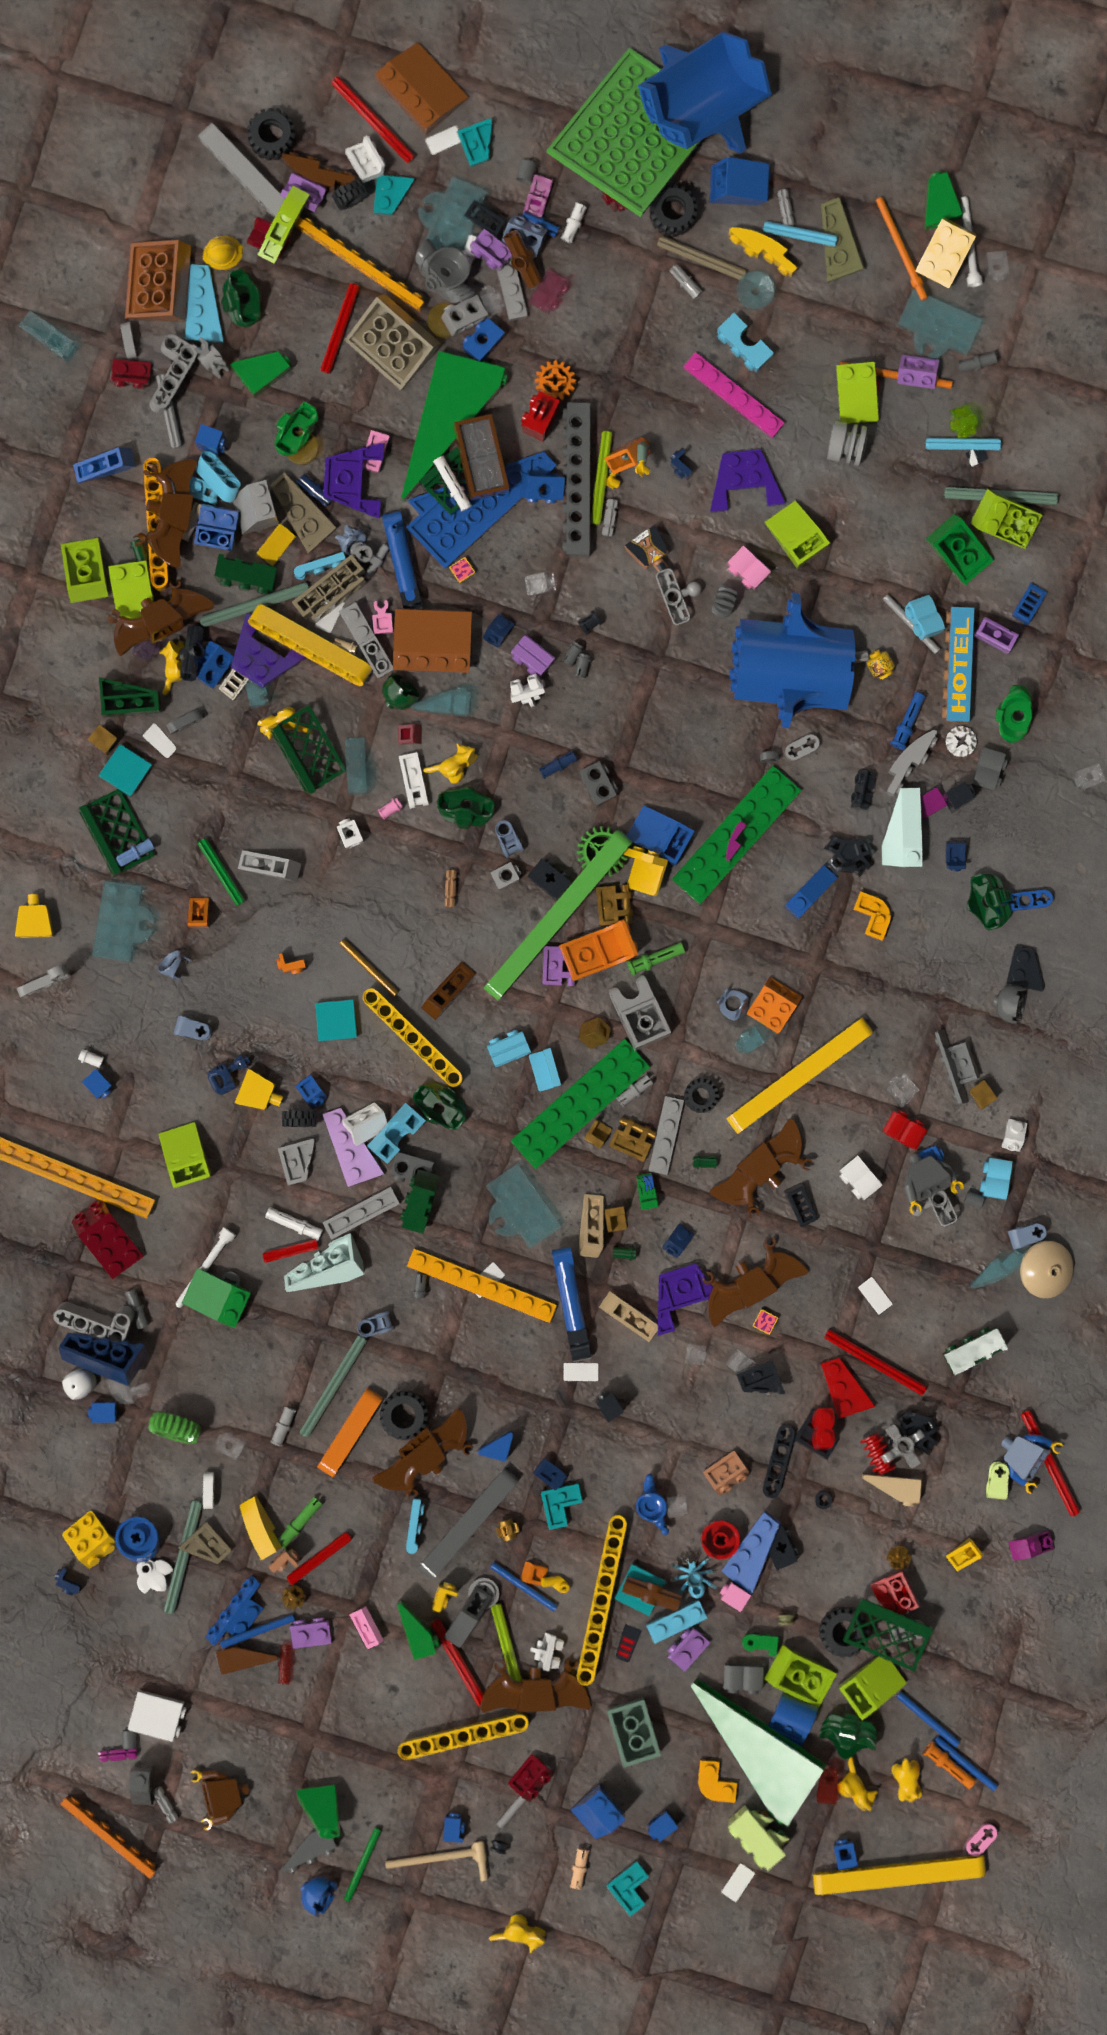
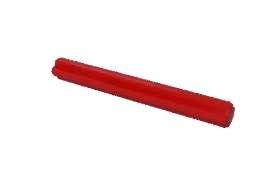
M350 283L320 368L321 372L325 374H330L359 291L357 284Z
M441 1620L433 1621L431 1626L476 1704L481 1706L484 1694L455 1644L444 1638L447 1631Z

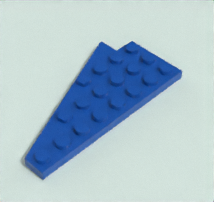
M545 452L507 464L504 467L509 485L507 493L476 500L469 499L472 506L462 512L459 508L452 516L429 493L412 498L408 503L419 515L406 528L446 570L523 498L521 496L523 473L549 474L557 465ZM460 485L464 487V493L468 494L467 485ZM446 486V494H450L451 492L448 486ZM444 487L433 492L435 494H444ZM446 498V505L452 509L457 504L454 498Z

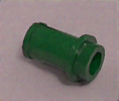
M140 539L131 542L130 549H133L137 562H148L149 559L147 558L144 544L140 546L134 545L140 542Z
M697 1154V1156H693V1168H697V1170L699 1168L716 1169L717 1157L699 1156Z
M613 1246L612 1259L636 1260V1248H633V1246L630 1248Z

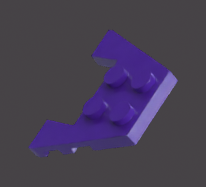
M384 443L325 458L323 497L374 518H380L381 501L361 500L363 460L383 461Z
M761 449L722 454L710 509L711 513L728 511L726 491L765 487L767 507L785 504Z
M247 613L231 668L264 688L282 676L284 672L294 668L302 660L307 659V657L291 649L287 656L283 658L252 638L257 629L248 623L251 615Z
M697 1264L659 1275L658 1336L675 1331L670 1311L708 1300L713 1287L703 1283L702 1278L705 1281L708 1280Z

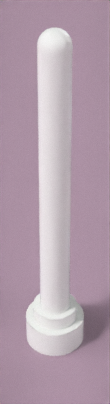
M963 196L961 198L964 228L972 232L969 201L966 196ZM973 242L967 254L970 271L967 277L968 287H976L983 284L982 276L977 272Z
M223 1227L219 1233V1241L199 1269L207 1272L225 1244H228L230 1241L232 1242L236 1235ZM190 1283L187 1285L181 1296L176 1301V1306L178 1308H181L184 1305L182 1304V1301Z

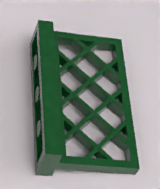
M457 446L444 458L452 472H458L459 484L467 485L466 481H460V472L464 471L461 468V458ZM435 466L419 480L420 486L452 516L460 507L456 504L450 509L446 505V498L454 497L446 494V483L441 481L443 478ZM436 484H444V494H435L432 488ZM468 493V494H465V495L467 496L468 500H469V499H470L469 493Z
M310 705L303 707L277 724L268 727L305 794L310 795L314 793L316 789L347 771ZM306 711L311 716L309 725L299 722L301 714ZM288 722L295 723L293 734L286 733L283 725ZM299 724L308 727L305 738L296 735ZM311 728L319 730L320 736L318 741L309 739ZM295 737L305 740L302 751L295 749ZM308 741L318 743L315 754L305 752ZM321 744L328 746V758L318 755ZM305 754L314 756L312 767L304 765L303 759ZM317 757L327 760L324 771L315 769ZM330 761L337 762L340 770L335 773L327 772ZM314 770L323 772L322 781L317 784L312 779Z
M119 789L78 808V812L113 878L155 857L151 850L148 852L149 855L143 858L140 857L135 862L131 861L129 865L123 868L117 862L115 852L119 853L118 855L124 852L122 849L125 841L135 845L140 844V838L142 842L146 841L140 826ZM119 796L121 800L119 808L108 805L111 797ZM97 804L104 806L103 815L94 814L91 807ZM107 808L118 811L115 821L104 817ZM120 812L129 815L128 825L117 822ZM103 820L114 824L111 833L102 830ZM116 824L127 828L124 837L113 834ZM129 829L138 832L137 842L126 838ZM112 837L123 840L120 850L111 847Z
M860 1597L843 1641L915 1672L934 1629ZM860 1610L868 1613L870 1618L869 1622L861 1625L857 1619ZM881 1619L886 1621L888 1629L877 1632L874 1622ZM872 1623L876 1634L865 1638L861 1627ZM898 1627L904 1629L906 1636L895 1640L892 1630ZM857 1629L860 1630L863 1638L856 1642L848 1639L851 1632ZM890 1631L893 1642L883 1645L879 1635ZM916 1635L923 1637L922 1644L913 1648L910 1638ZM877 1636L881 1647L876 1649L869 1648L866 1640ZM908 1639L911 1649L901 1653L897 1643ZM895 1644L898 1655L893 1657L887 1656L884 1648ZM913 1652L915 1660L912 1666L905 1664L903 1655Z

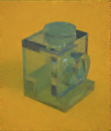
M249 680L245 687L251 709L270 705L269 699H265V696H268L266 686L262 688Z
M756 1027L751 1028L752 1033L746 1031L738 1036L740 1040L734 1043L739 1053L743 1052L746 1055L765 1043Z

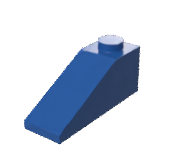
M118 447L76 463L73 467L77 483H83L124 472L136 467L132 448Z
M823 865L784 907L799 919L837 877Z

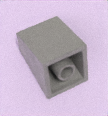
M266 480L249 484L237 493L233 502L235 510L239 511L238 521L242 535L279 525Z

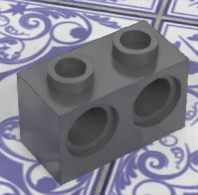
M599 761L579 771V775L596 807L617 797L615 792L618 789L614 781H609L607 777L609 771L605 764L601 765ZM597 770L601 776L599 779L593 780L589 775L590 772ZM606 787L609 790V795L602 797L599 795L598 790Z
M398 1152L390 1174L394 1175L393 1179L404 1182L405 1178L411 1180L412 1175L416 1176L415 1172L419 1167H423L426 1172L431 1173L434 1162ZM400 1162H405L408 1165V1170L405 1173H400L397 1170V1165Z

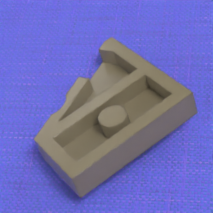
M207 1522L200 1526L178 1547L182 1551L216 1564L221 1562L232 1551Z

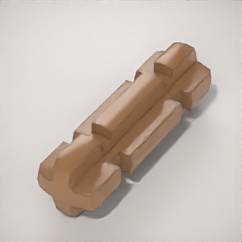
M456 870L446 871L445 907L455 906Z

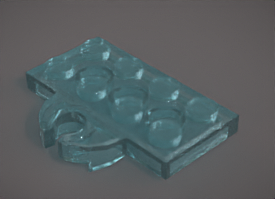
M451 177L445 194L433 192L424 197L421 202L424 205L430 204L434 207L431 213H426L422 208L418 207L419 219L423 226L429 230L425 240L430 239L437 250L451 247L462 251L474 225L464 214L474 199L483 204L487 191ZM476 207L471 215L474 217L479 209Z
M913 289L897 326L914 333L913 345L920 356L923 353V346L930 344L933 347V352L929 353L928 359H937L943 356L948 349L967 356L982 320L929 296L928 299L921 301L917 291Z
M104 881L92 957L131 963L134 944H142L149 941V938L154 934L155 931L153 930L142 931L141 929L143 921L156 924L153 913L147 908L140 906L142 886Z
M518 1164L486 1185L497 1201L489 1212L490 1225L494 1224L495 1219L498 1217L504 1218L506 1222L503 1228L495 1230L497 1234L513 1236L519 1233L530 1249L561 1228Z

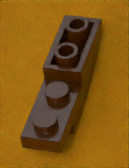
M291 152L282 155L283 163L292 172L326 187L328 191L335 192L336 185L345 186L346 183H351L353 180L356 181V176H353L350 172L343 171L341 174L334 172L331 168H323L322 170L320 161H317L318 159L315 157L307 156L302 158L298 154Z

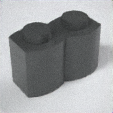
M983 747L971 785L989 791L999 788L1002 780L999 777L1000 771L1005 770L1008 759H1005L1006 754Z
M724 1664V1689H727L728 1693H739V1690H747L748 1694H758V1691H763V1666Z

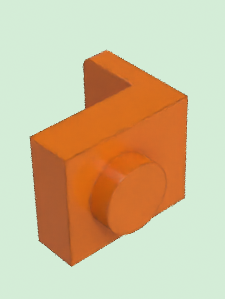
M280 953L279 958L276 959L278 969L283 970L284 974L289 972L292 975L303 973V969L306 968L304 959L286 964L283 953Z

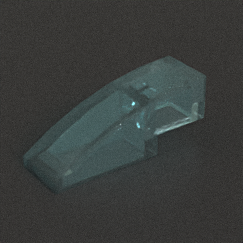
M31 311L27 313L18 325L67 363L79 348L72 340Z
M1014 1249L1002 1262L994 1258L969 1287L975 1289L987 1286L1007 1277L1021 1266L1023 1256Z

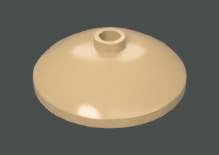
M1042 1241L1033 1245L1024 1255L1020 1267L1021 1280L1027 1291L1039 1298H1052L1061 1294L1068 1287L1073 1276L1074 1265L1071 1254L1063 1245L1054 1241Z

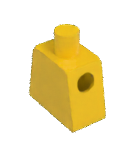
M29 894L28 906H19L15 937H54L49 907L39 904V894Z
M248 1069L235 1103L267 1110L269 1103L280 1107L283 1096L274 1093L275 1084Z

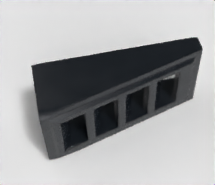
M475 199L464 214L481 230H487L494 237L497 236L506 222ZM477 207L479 210H478V212L476 213V215L473 217L471 214H472V212L474 211V209ZM482 212L485 213L482 220L479 221L478 217ZM489 216L491 220L487 225H485L484 222ZM495 221L497 224L495 228L492 230L490 227Z
M798 1183L784 1190L800 1227L818 1220L803 1184ZM801 1192V1194L792 1197V1195ZM804 1198V1201L795 1205L794 1202ZM806 1205L808 1206V1208L798 1212V1209ZM809 1212L811 1213L810 1216H808V1217H806V1218H804V1219H801V1216H803V1215H805V1214H807V1213H809Z

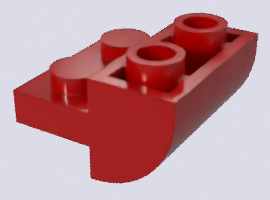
M903 1570L891 1573L889 1576L870 1584L882 1607L899 1614H905L920 1607Z

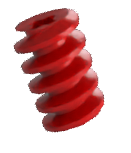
M877 1432L862 1439L860 1443H867L863 1450H870L866 1457H873L869 1464L876 1465V1467L872 1471L879 1472L878 1475L895 1469L897 1465L890 1464L894 1458L886 1463L881 1458L882 1455L890 1450H884L888 1444L886 1442L881 1443L885 1437L878 1435L880 1432Z

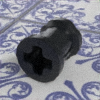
M593 610L586 618L577 621L586 635L597 625H602L601 620Z

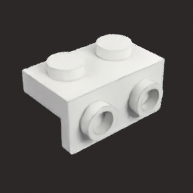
M368 136L363 138L362 143L346 149L345 153L363 183L383 175L386 165L385 160L382 156H379L375 143Z

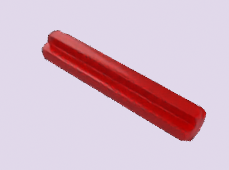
M311 1240L265 1252L262 1254L264 1262L267 1263L317 1250L319 1245L317 1240Z

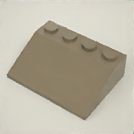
M386 294L375 298L345 339L351 347L400 390L409 383L441 345L438 340Z

